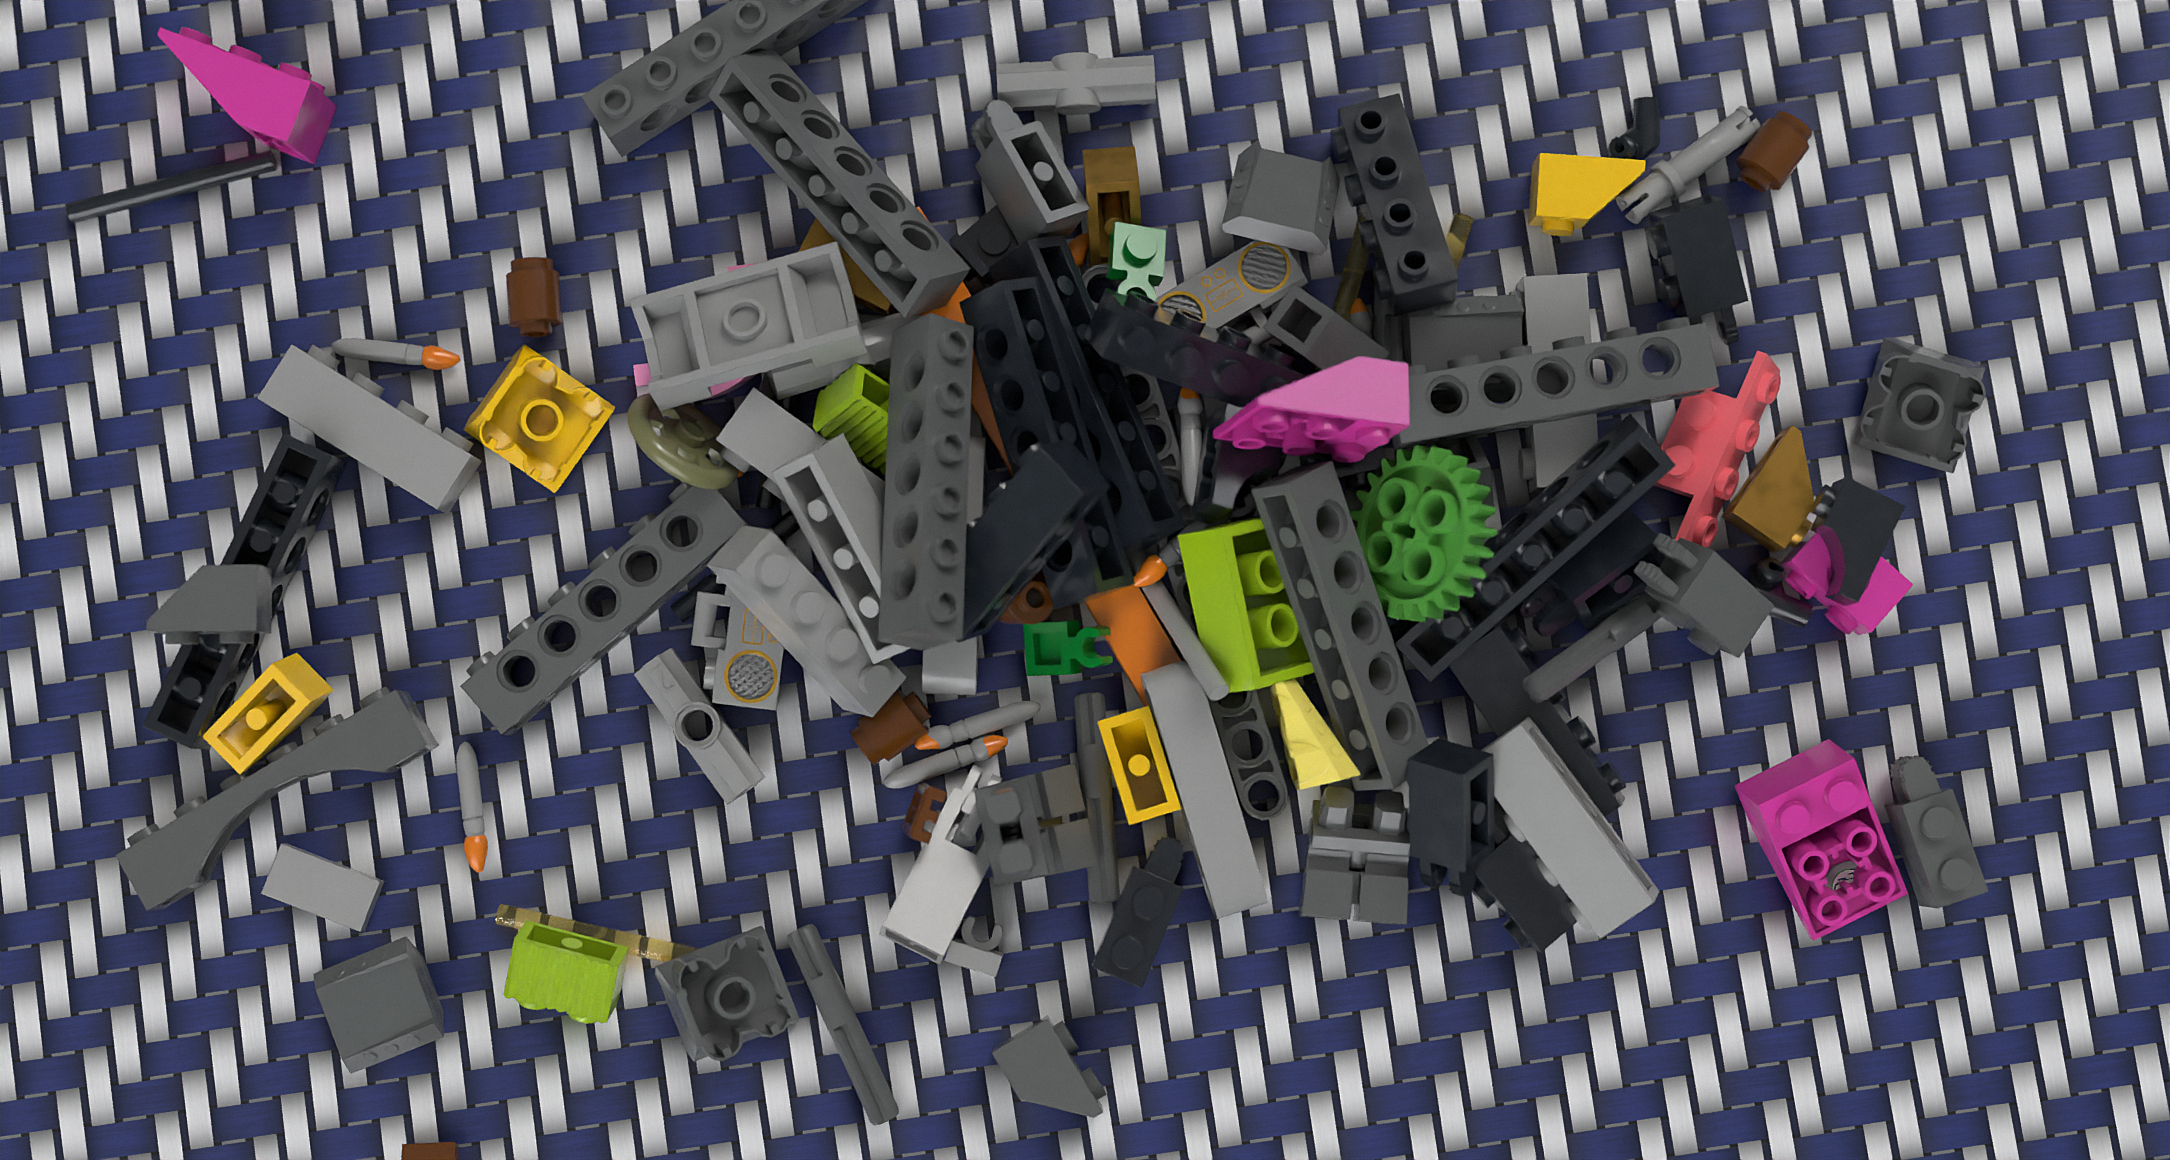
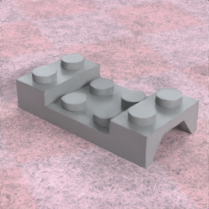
M837 241L630 299L632 311L644 341L651 374L648 382L649 393L660 411L712 397L711 386L812 358L815 367H820L868 353L846 262Z

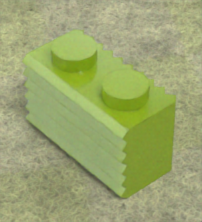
M854 362L851 369L847 368L844 374L841 373L838 379H834L831 385L828 384L825 390L821 389L817 397L813 428L815 432H820L826 440H830L843 433L857 458L862 459L872 469H880L884 475L886 474L890 384Z
M526 920L514 938L503 995L507 999L514 998L521 1006L528 1009H556L558 1012L566 1011L572 1019L581 1023H606L620 997L623 975L630 949L619 944Z

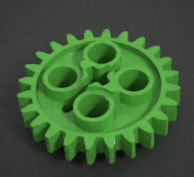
M1415 445L1413 451L1397 450V461L1386 458L1382 459L1383 475L1368 473L1367 477L1372 489L1370 492L1357 491L1356 495L1363 503L1361 510L1350 511L1352 519L1358 522L1357 529L1355 530L1383 611H1387L1388 617L1425 622L1426 618L1443 619L1444 609L1459 610L1458 595L1473 597L1474 595L1473 587L1469 582L1471 577L1485 579L1486 574L1478 564L1480 558H1493L1494 555L1490 549L1484 546L1485 539L1497 535L1496 529L1485 527V520L1496 512V507L1482 505V501L1491 490L1488 486L1476 484L1481 472L1478 469L1466 467L1467 458L1453 455L1450 450Z

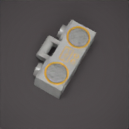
M1254 240L1157 297L1156 302L1160 305L1159 308L1174 314L1177 309L1188 311L1206 321V326L1220 331L1223 326L1231 327L1250 316L1254 325L1242 333L1252 339V343L1261 346L1274 338L1262 328L1267 322L1264 314L1271 310L1274 312L1293 284L1305 291L1308 281L1288 247Z
M789 549L795 556L796 549ZM717 576V578H716V583L725 584V583ZM727 586L725 594L698 591L691 645L718 648L717 658L707 657L703 682V689L713 690L712 703L776 710L784 646ZM717 605L730 607L727 637L714 636Z

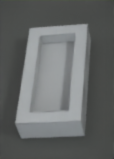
M283 843L279 847L261 894L362 932L366 930L385 881L290 844Z

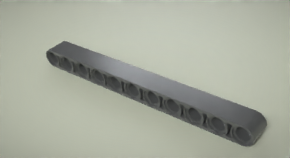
M1105 264L1089 268L1082 276L1087 291L1093 283L1102 280L1110 282L1117 290L1122 281L1107 278L1108 265ZM1092 301L1094 308L1096 310L1098 307V303ZM1119 364L1125 381L1134 379L1142 381L1149 390V397L1143 403L1136 405L1145 428L1158 431L1165 440V447L1157 454L1166 478L1173 480L1180 488L1181 498L1177 504L1186 523V526L1181 528L1184 529L1194 521L1191 519L1193 506L1186 502L1183 494L1181 454L1157 378ZM1167 537L1156 543L1158 552L1167 544ZM1181 557L1178 562L1168 567L1166 577L1175 603L1199 639L1193 607L1186 602L1183 596V588L1187 583ZM1256 690L1244 691V701L1237 709L1222 707L1217 700H1211L1206 693L1242 811L1255 819H1273L1285 809L1288 801V791ZM1240 730L1253 731L1260 739V752L1252 760H1242L1232 750L1233 737ZM1259 780L1268 781L1277 792L1274 806L1262 812L1254 809L1248 801L1250 787Z

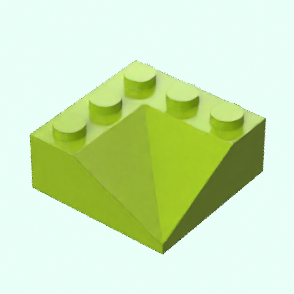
M1257 515L1177 535L1199 641L1228 685V693L1256 690L1313 673L1314 669L1261 516Z

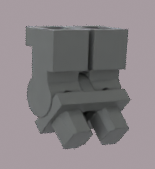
M1075 763L974 790L995 886L1098 865L1088 819L1085 818L1063 823L1062 819L1063 815L1085 810Z
M1328 786L1321 800H1313L1306 839L1305 864L1298 916L1349 920L1351 917V904H1353V921L1393 925L1407 924V873L1410 847L1407 817L1409 809L1404 806V796L1401 792L1382 790L1380 793L1375 794L1374 805L1354 803V792L1350 791L1347 787ZM1349 868L1362 869V872L1349 871Z

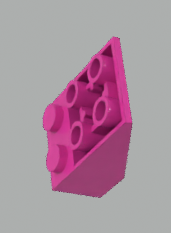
M181 27L179 34L163 28L159 29L157 34L159 38L238 125L268 148L312 164L316 163L337 106L323 94L324 86L310 80L312 77L310 73L286 63H281L278 70L262 63L260 55L237 45H231L227 52L211 44L212 38L187 27Z
M1361 356L1355 357L1257 397L1214 429L1213 438L1233 441V445L1241 449H1257L1266 445L1283 448V453L1292 456H1304L1318 452L1332 454V459L1338 462L1360 461L1364 459V455L1378 446L1387 444L1390 438L1410 426L1408 363Z
M1828 739L1734 785L1756 838L1809 937L1813 941L1908 894L1856 761L1831 740ZM1846 861H1853L1858 865L1854 870L1853 882L1847 883L1843 880L1839 882L1841 888L1836 890L1826 886L1828 884L1826 875L1835 865Z

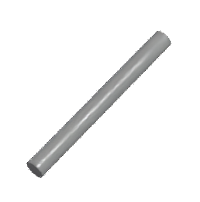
M1143 550L1126 554L1133 576H1135L1143 561L1147 558ZM1160 579L1154 584L1141 587L1209 698L1216 701L1225 697L1229 692L1228 685L1162 580Z

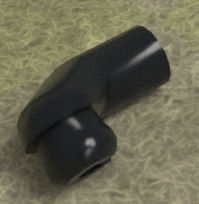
M1639 97L1633 100V127L1619 138L1616 136L1611 140L1608 146L1610 158L1644 160L1658 148L1660 144L1659 98Z
M1772 557L1760 559L1758 563L1751 566L1748 573V582L1774 605L1768 615L1803 629L1811 616L1813 606L1785 593L1782 583L1784 567L1777 559Z

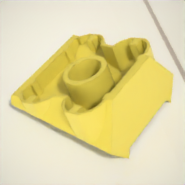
M1296 679L1276 683L1269 687L1277 723L1284 743L1289 771L1296 790L1361 775Z

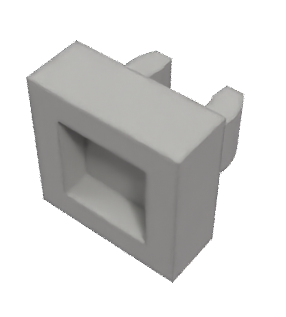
M970 915L962 925L963 940L956 937L953 938L944 961L996 977L1004 953L993 949L1002 939L1003 927L996 924L992 937L987 941H979L972 933L976 917Z

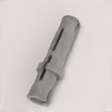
M1745 106L1738 107L1734 113L1687 148L1680 151L1667 162L1664 160L1657 162L1651 167L1650 175L1625 193L1618 195L1616 201L1620 210L1623 211L1635 201L1641 200L1640 204L1625 215L1630 222L1638 224L1642 218L1667 199H1678L1686 192V185L1697 179L1755 135L1761 127L1757 118L1738 130L1736 127L1753 114Z

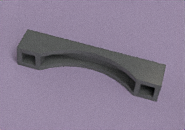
M384 687L369 694L359 702L362 710L344 720L343 716L339 714L325 720L313 729L316 737L298 747L294 741L276 749L266 757L270 764L254 774L249 769L242 774L236 773L220 784L223 792L208 801H205L203 796H200L183 804L174 811L177 819L159 829L157 824H152L131 835L127 839L130 847L115 856L146 910L165 909L210 882L218 859L235 831L256 808L281 790L307 778L334 771L366 770L394 773L438 747L437 741L408 691L394 690L390 692L388 687Z

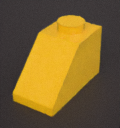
M1540 153L1532 163L1528 225L1542 226V233L1547 235L1568 236L1574 234V229H1581L1644 173L1646 160Z
M298 653L292 654L272 663L202 737L239 774H242L296 730L334 690Z
M1142 707L1097 721L1128 824H1135L1180 810L1179 800L1150 707Z

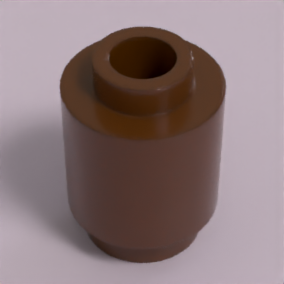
M1777 111L1773 118L1765 119L1736 160L1737 165L1742 170L1739 174L1740 178L1751 188L1760 192H1766L1768 188L1780 190L1809 150L1808 140L1812 136L1811 129L1799 118L1784 111Z
M525 257L512 260L510 262L511 272L506 274L509 326L520 329V335L523 337L551 335L552 327L562 324L559 272L554 271L553 260L544 257Z
M1038 572L998 621L1006 624H1036L1042 622L1051 614L1054 605L1044 574Z
M897 689L873 717L866 715L857 719L859 725L853 728L850 734L872 764L876 765L883 759L889 762L930 732L925 721L931 718L932 715L914 691L906 696L900 689Z

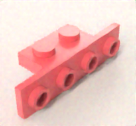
M1756 352L1737 398L1713 391L1707 394L1682 398L1661 446L1676 466L1653 485L1692 498L1674 539L1675 541L1681 537L1708 548L1715 539L1718 529L1717 517L1724 501L1729 500L1736 491L1739 481L1738 469L1745 453L1750 452L1756 445L1760 433L1759 421L1766 405L1771 404L1775 400L1780 389V369L1767 353Z

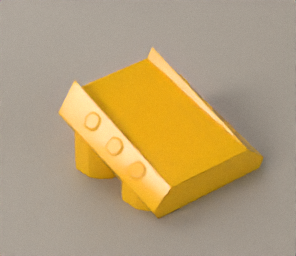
M524 344L513 355L511 361L477 409L470 415L464 431L555 493L611 416L615 406Z

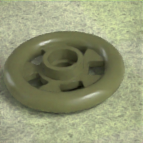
M650 393L637 397L631 403L628 409L630 431L644 453L660 468L687 484L703 489H721L735 481L739 469L719 455L724 445L718 442L716 438L721 433L722 428L708 415L690 403L660 411ZM663 415L668 416V417H671V418H670V419H666V418H664ZM653 427L658 428L660 430L661 436L657 435ZM707 454L718 461V466L706 458Z

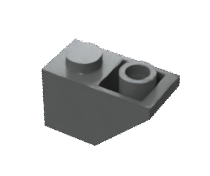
M1295 284L1291 286L1262 327L1277 341L1320 371L1358 356L1389 360L1391 357L1387 350Z
M202 565L147 620V632L165 635V644H199V634H220V643L223 644L254 643L255 633H271L272 569L260 565Z
M1047 1015L993 1048L992 1054L1020 1100L1092 1118L1103 1113V1106L1099 1099L1107 1094L1091 1067L1084 1071H1081L1071 1054L1079 1049L1063 1021L1054 1025Z

